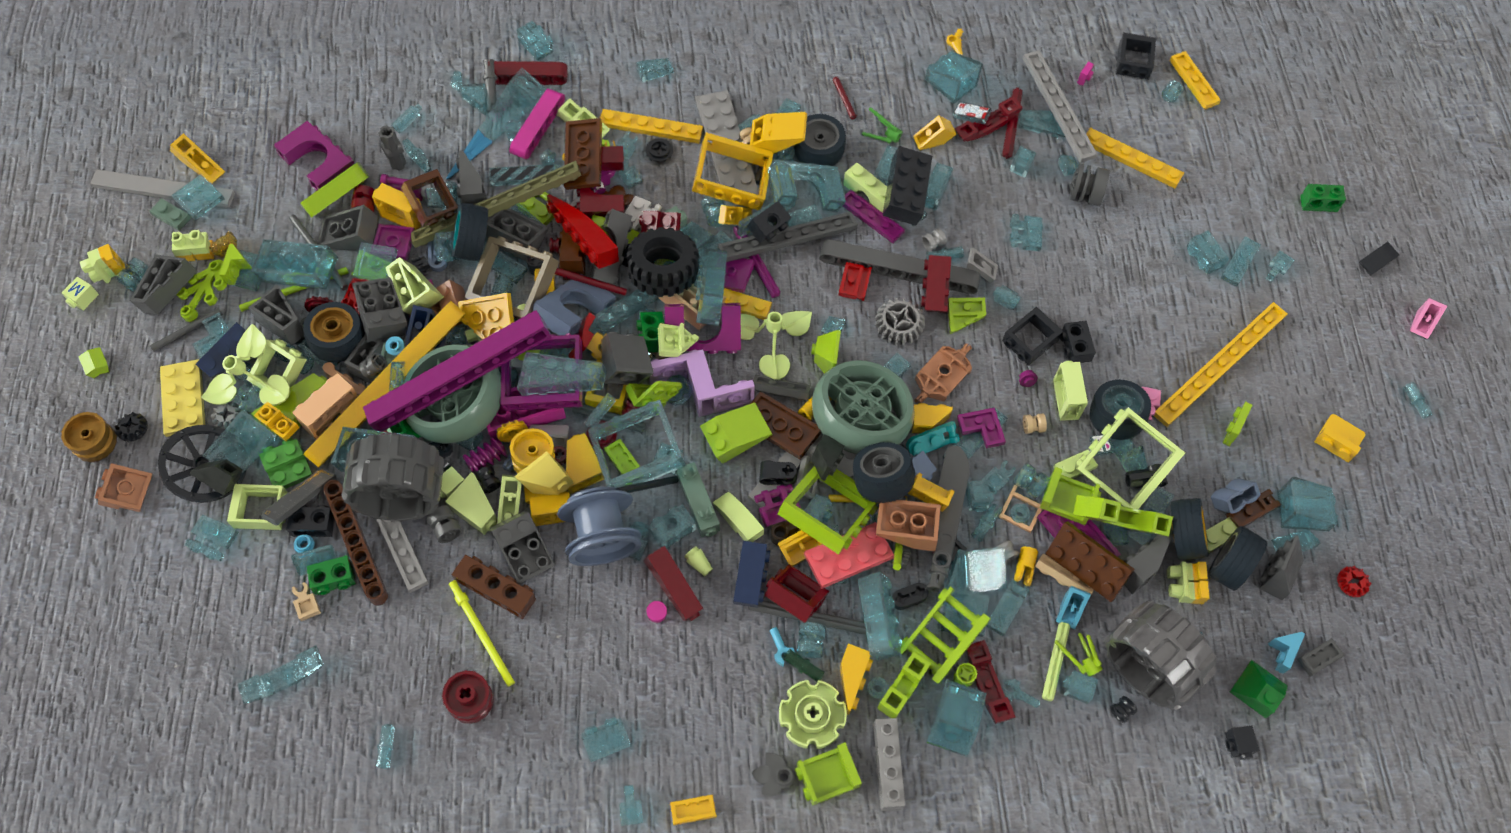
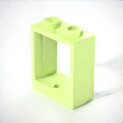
M267 339V347L263 354L257 358L250 373L267 383L269 378L265 377L264 373L277 351L290 359L282 377L292 387L307 359L301 356L302 353L297 349L287 347L285 341ZM247 377L246 380L260 389L264 387V385L251 377Z
M1065 361L1060 364L1053 379L1060 421L1079 420L1088 404L1080 362Z
M235 484L227 522L235 529L282 530V524L285 523L286 519L275 526L266 520L244 519L248 496L277 497L278 501L288 492L281 485Z

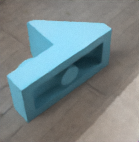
M1298 632L1278 637L1268 643L1269 646L1281 651L1276 658L1278 663L1276 671L1284 674L1291 669L1305 633Z

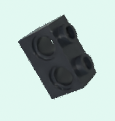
M1087 320L1065 323L1060 340L1065 345V357L1073 362H1091L1096 351Z
M303 505L288 517L286 530L292 537L300 535L332 537L335 518L331 508L328 506L308 507ZM305 517V519L302 522L298 523L299 519ZM325 518L323 522L318 523L319 519Z

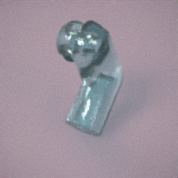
M454 71L451 76V86L462 95H465L468 88L462 84V73Z

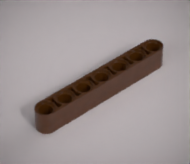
M330 480L324 485V493L364 593L372 604L377 606L383 605L388 599V593L355 512L342 498L343 486L337 480ZM334 490H339L336 494H332ZM346 506L342 511H338L340 507ZM352 522L350 527L345 528L346 524ZM359 539L357 544L352 545L354 540ZM366 556L363 562H358L361 557ZM374 573L372 578L365 579L368 574ZM381 591L377 597H372L374 592Z

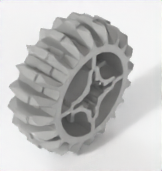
M896 298L893 302L889 299L887 304L883 303L882 307L878 309L875 317V326L878 328V334H882V339L888 338V343L895 341V345H897L898 342H901L904 346L906 341L909 344L913 342V339L917 341L919 335L923 333L925 315H922V309H918V304L912 305V300L905 302V298L902 301Z

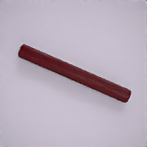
M1017 87L1013 89L1012 96L1021 104L1023 90ZM1019 113L1007 123L1002 156L1006 159L1013 156Z

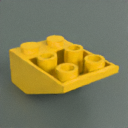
M807 113L766 114L753 120L750 145L772 151L775 154L805 140Z

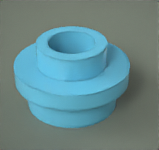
M393 336L386 341L385 348L389 354L397 356L405 348V343L400 337ZM396 342L397 347L393 349L392 344Z
M300 535L294 541L295 551L303 555L310 553L315 546L314 539L309 535ZM304 543H308L306 547L302 548Z

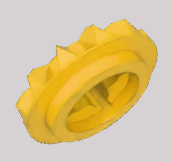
M509 421L497 429L496 435L502 442H511L517 433L528 429L524 421Z

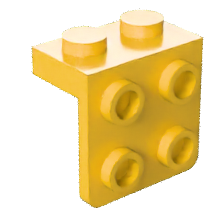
M1331 414L1314 442L1349 463L1359 453L1361 449L1359 445L1365 437V432L1339 416Z

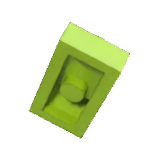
M229 244L219 276L228 285H235L240 269L253 268L243 254L233 244Z

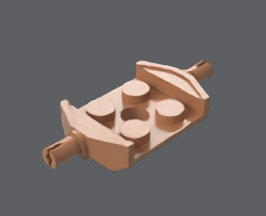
M968 343L961 350L942 346L916 374L915 381L921 390V393L914 399L916 403H922L927 397L945 401L962 379L971 373L970 361L965 357L972 349ZM947 368L949 373L943 374L939 369Z

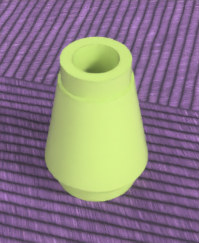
M697 546L684 556L687 559L686 562L704 577L713 570L702 549H698Z

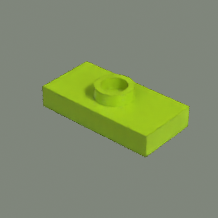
M621 439L604 448L605 453L624 480L642 471Z

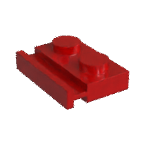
M846 262L838 296L855 300L857 298L864 301L872 267L866 268L863 265Z

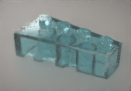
M526 352L517 389L522 396H529L531 394L547 395V393L553 392L567 393L566 391L576 390L577 392L603 390L607 371L601 362Z

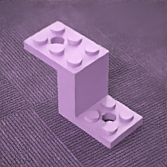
M703 349L691 350L688 353L681 354L679 357L654 359L651 361L653 374L649 377L650 385L656 381L672 382L688 378L699 417L745 406L754 399L755 386L753 380H742L737 384L722 385L715 389Z

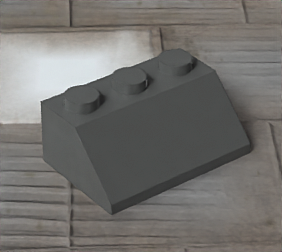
M509 208L488 217L485 242L488 241L489 236L494 238L501 236L507 239L509 243L516 241L523 244L524 248L531 246L539 250L549 227ZM500 247V249L526 261V255Z

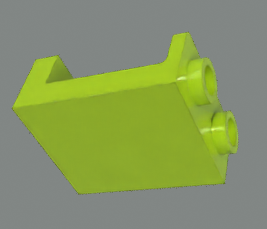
M1055 467L1051 473L1039 508L1085 525L1089 520L1088 518L1073 515L1077 495L1100 498L1102 493L1099 491L1100 484L1096 483L1093 487L1061 475L1063 469Z
M846 743L837 745L836 749L807 760L797 761L795 773L798 780L803 781L805 788L802 790L807 802L811 801L812 806L861 787L862 782Z

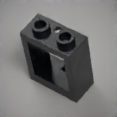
M1123 32L1119 42L1116 74L1149 80L1154 68L1156 38ZM1125 50L1148 53V63L1142 64L1125 61Z
M1035 307L1005 332L1002 341L1008 349L1014 351L1018 358L1029 366L1060 340L1063 330L1038 307ZM1029 322L1047 337L1033 351L1015 335L1016 332Z

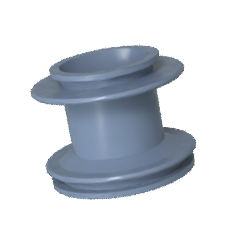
M614 487L591 488L571 496L559 508L557 512L558 518L566 522L575 523L578 538L569 543L565 549L570 563L577 566L607 564L626 558L641 548V532L634 528L624 527L621 512L628 508L633 501L630 493L616 490Z

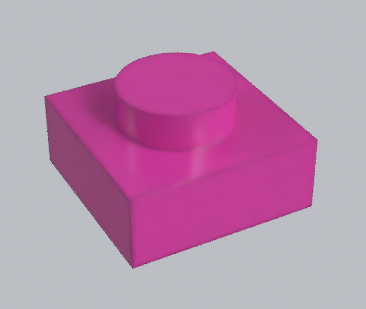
M1087 62L1080 73L1077 84L1083 86L1086 81L1091 80L1094 74L1092 71L1093 63Z

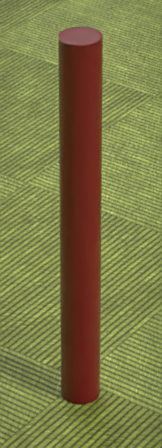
M557 268L555 271V275L624 296L627 293V289L561 268Z

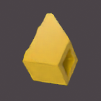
M926 403L914 404L915 416L912 433L920 434L944 424L950 419L953 407L944 404L937 406Z

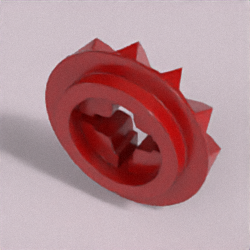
M1346 566L1339 572L1337 582L1345 594L1351 597H1362L1370 591L1371 582L1368 579L1369 575H1366L1363 569H1358L1356 566ZM1353 578H1354V579H1360V581H1359L1357 584H1356V583H1350V584H1349V582H1350Z

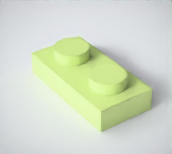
M1083 451L1054 465V468L1063 469L1061 475L1072 479L1083 474L1075 469L1078 466L1076 462L1083 454L1086 456L1090 451ZM1093 458L1085 468L1090 472L1096 469L1098 464Z
M1230 517L1206 530L1208 553L1224 545L1231 534L1237 529Z

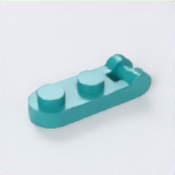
M950 421L912 436L906 443V449L914 456L921 451H924L926 454L948 444L959 442L960 437L955 430L957 428L956 423ZM948 432L949 435L944 437L943 433Z

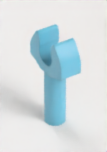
M777 627L772 628L770 633L778 649L774 655L775 661L783 667L782 655L787 654L793 663L795 657L794 648L786 647Z

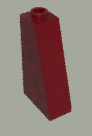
M665 545L648 555L643 561L683 621L689 618L691 622L701 615L699 611L703 607Z

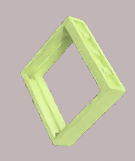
M1125 408V410L1120 409L1114 416L1116 420L1112 425L1108 424L1102 430L1103 436L1100 440L1095 439L1088 447L1090 452L1086 456L1083 454L1077 460L1076 464L1078 466L1075 469L1095 485L1096 483L1100 484V489L1116 502H1120L1121 506L1139 509L1183 457L1185 452L1130 408ZM1127 417L1172 452L1130 503L1085 468Z

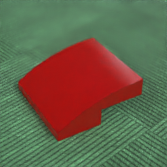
M589 313L582 320L579 333L576 334L582 340V352L587 348L594 336L588 330L596 317L592 313ZM569 348L568 357L571 363L575 361V348Z

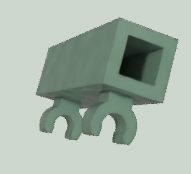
M695 462L676 468L680 486L701 537L714 536L720 531V523Z

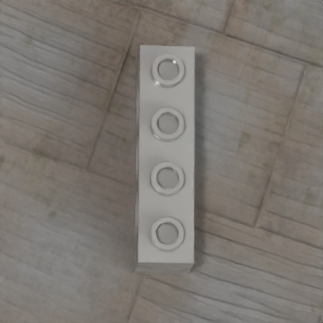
M897 718L875 719L873 730L881 811L903 810L905 798Z

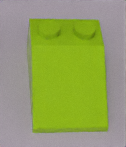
M755 402L718 415L700 425L715 457L722 464L773 435Z

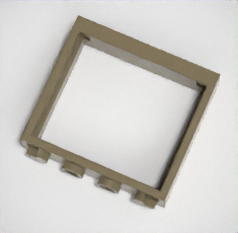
M489 236L464 298L469 300L483 297L480 296L500 247L542 260V266L524 310L512 307L513 317L521 319L533 312V304L538 299L540 300L546 296L559 261L554 259L553 254L547 251L540 253L534 247L528 246L524 248L523 244L513 241L509 243L507 239L501 236L497 238Z

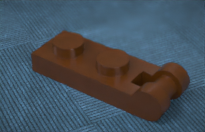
M1270 489L1260 493L1261 495L1256 501L1245 504L1240 511L1226 513L1225 515L1227 518L1230 517L1238 528L1239 526L1245 527L1271 511L1276 510L1282 504L1279 500H1275Z

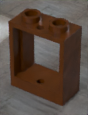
M438 169L407 180L401 187L422 227L427 224L433 226L442 218L447 220L453 217L458 209ZM433 183L447 209L427 217L413 191Z

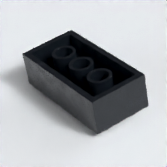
M898 146L891 161L882 216L915 226L924 215L932 155Z

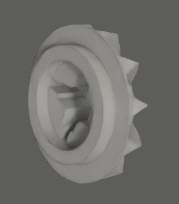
M229 402L213 408L214 412L211 415L214 426L230 430L238 426L242 421L243 410L236 402ZM228 410L231 415H228L225 421L222 415H225Z

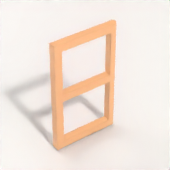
M1022 468L998 517L1031 533L1038 519L1037 516L1042 511L1039 508L1041 503L1039 504L1015 491L1023 475L1044 485H1047L1049 481ZM1012 497L1037 508L1030 526L1004 514Z

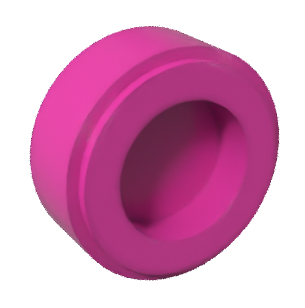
M653 601L648 605L646 612L650 621L659 623L666 618L667 608L663 602Z

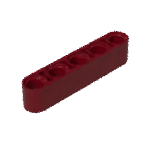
M494 61L495 74L497 75L496 85H564L567 83L568 66L563 62Z

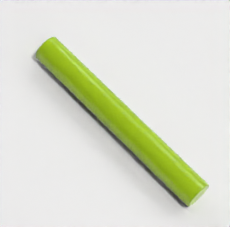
M895 542L893 569L898 571L901 569L903 545Z

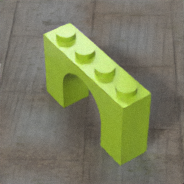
M1077 495L1073 515L1138 532L1168 537L1173 516L1121 506L1120 502Z

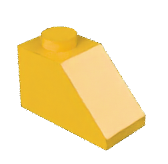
M939 115L913 135L918 149L924 150L944 145L957 134L951 121Z

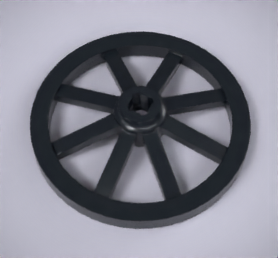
M195 425L184 428L167 439L159 453L158 471L166 488L179 498L197 503L213 502L227 497L233 493L234 489L225 495L216 491L198 493L201 482L196 478L191 492L180 488L174 482L191 476V470L203 463L222 460L237 451L240 459V468L243 469L237 484H241L247 472V454L239 439L229 431L212 425ZM209 434L204 454L200 455L189 436ZM215 436L221 437L231 444L230 447L216 456L210 457ZM183 440L194 460L169 452L175 444ZM166 459L192 468L169 476L166 470Z

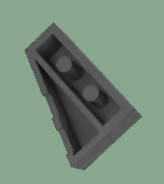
M156 254L129 301L143 313L158 315L195 275L197 270L185 258Z
M278 285L248 307L257 323L291 346L304 336L302 325Z

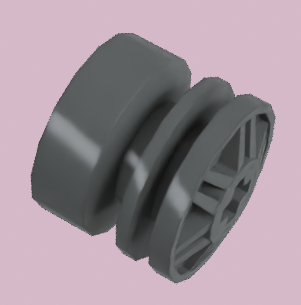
M1079 163L1072 176L1069 199L1075 200L1077 193H1079L1078 201L1081 202L1084 196L1088 195V204L1100 206L1106 191L1110 170L1097 167L1095 173L1091 174V165H1088L1086 171L1083 172L1084 164Z

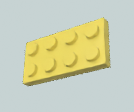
M199 359L160 366L163 434L166 437L172 436L176 432L190 426L205 425L204 399L201 398L203 395L202 370L195 365Z

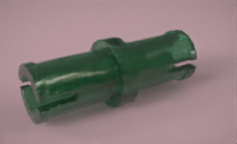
M789 649L783 658V661L797 668L800 674L804 673L816 682L821 680L825 671L810 663V659L807 657L804 659L792 651V649Z

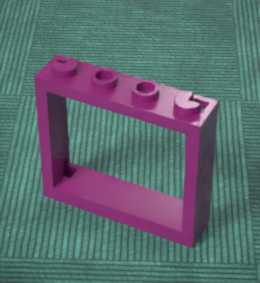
M570 333L561 336L551 334V338L529 349L575 348V393L511 397L510 360L501 365V406L504 411L582 407V340L580 336L571 335Z

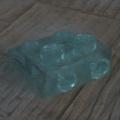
M953 588L955 591L952 593V596L974 614L982 616L985 613L987 615L988 595ZM945 602L943 613H940L962 631L966 630L969 632L973 627L971 621L949 603ZM938 622V624L941 625L940 631L951 633L947 628H945L942 624ZM984 627V629L980 632V634H979L978 636H980V637H983V636H984V634H985V627Z

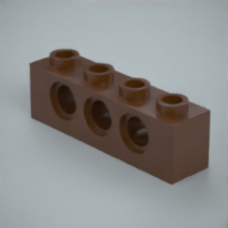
M464 555L451 574L453 579L523 620L536 600L533 593L534 590L524 584L520 586L509 575L504 577L499 574L500 571L491 565L489 567L483 565L479 558ZM476 573H483L480 578H473ZM494 582L500 583L497 588H490ZM510 592H517L514 598H507Z

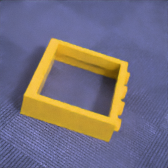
M706 132L700 150L692 191L760 211L766 197L773 152ZM706 151L762 166L758 195L701 179Z

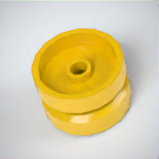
M530 428L514 436L510 444V453L513 469L517 474L545 452H548L555 459L553 440L549 434L541 429Z

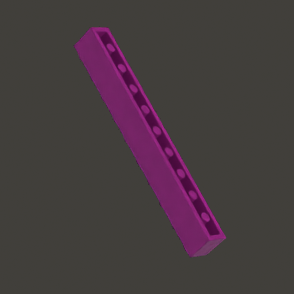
M535 310L363 407L369 425L377 433H381L551 338L552 336L545 321L538 311Z

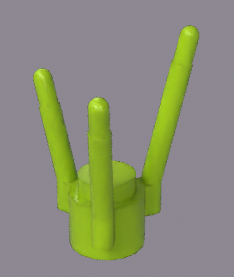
M1078 633L1088 658L1082 661L1084 665H1081L1058 640H1055L1054 643L1079 668L1081 674L1087 673L1088 677L1103 670L1090 635L1086 636L1089 644L1088 647L1082 633Z

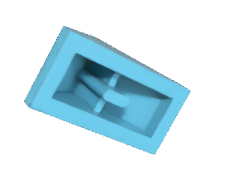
M1070 586L1064 595L1056 622L1067 623L1070 625V628L1076 629L1091 593Z

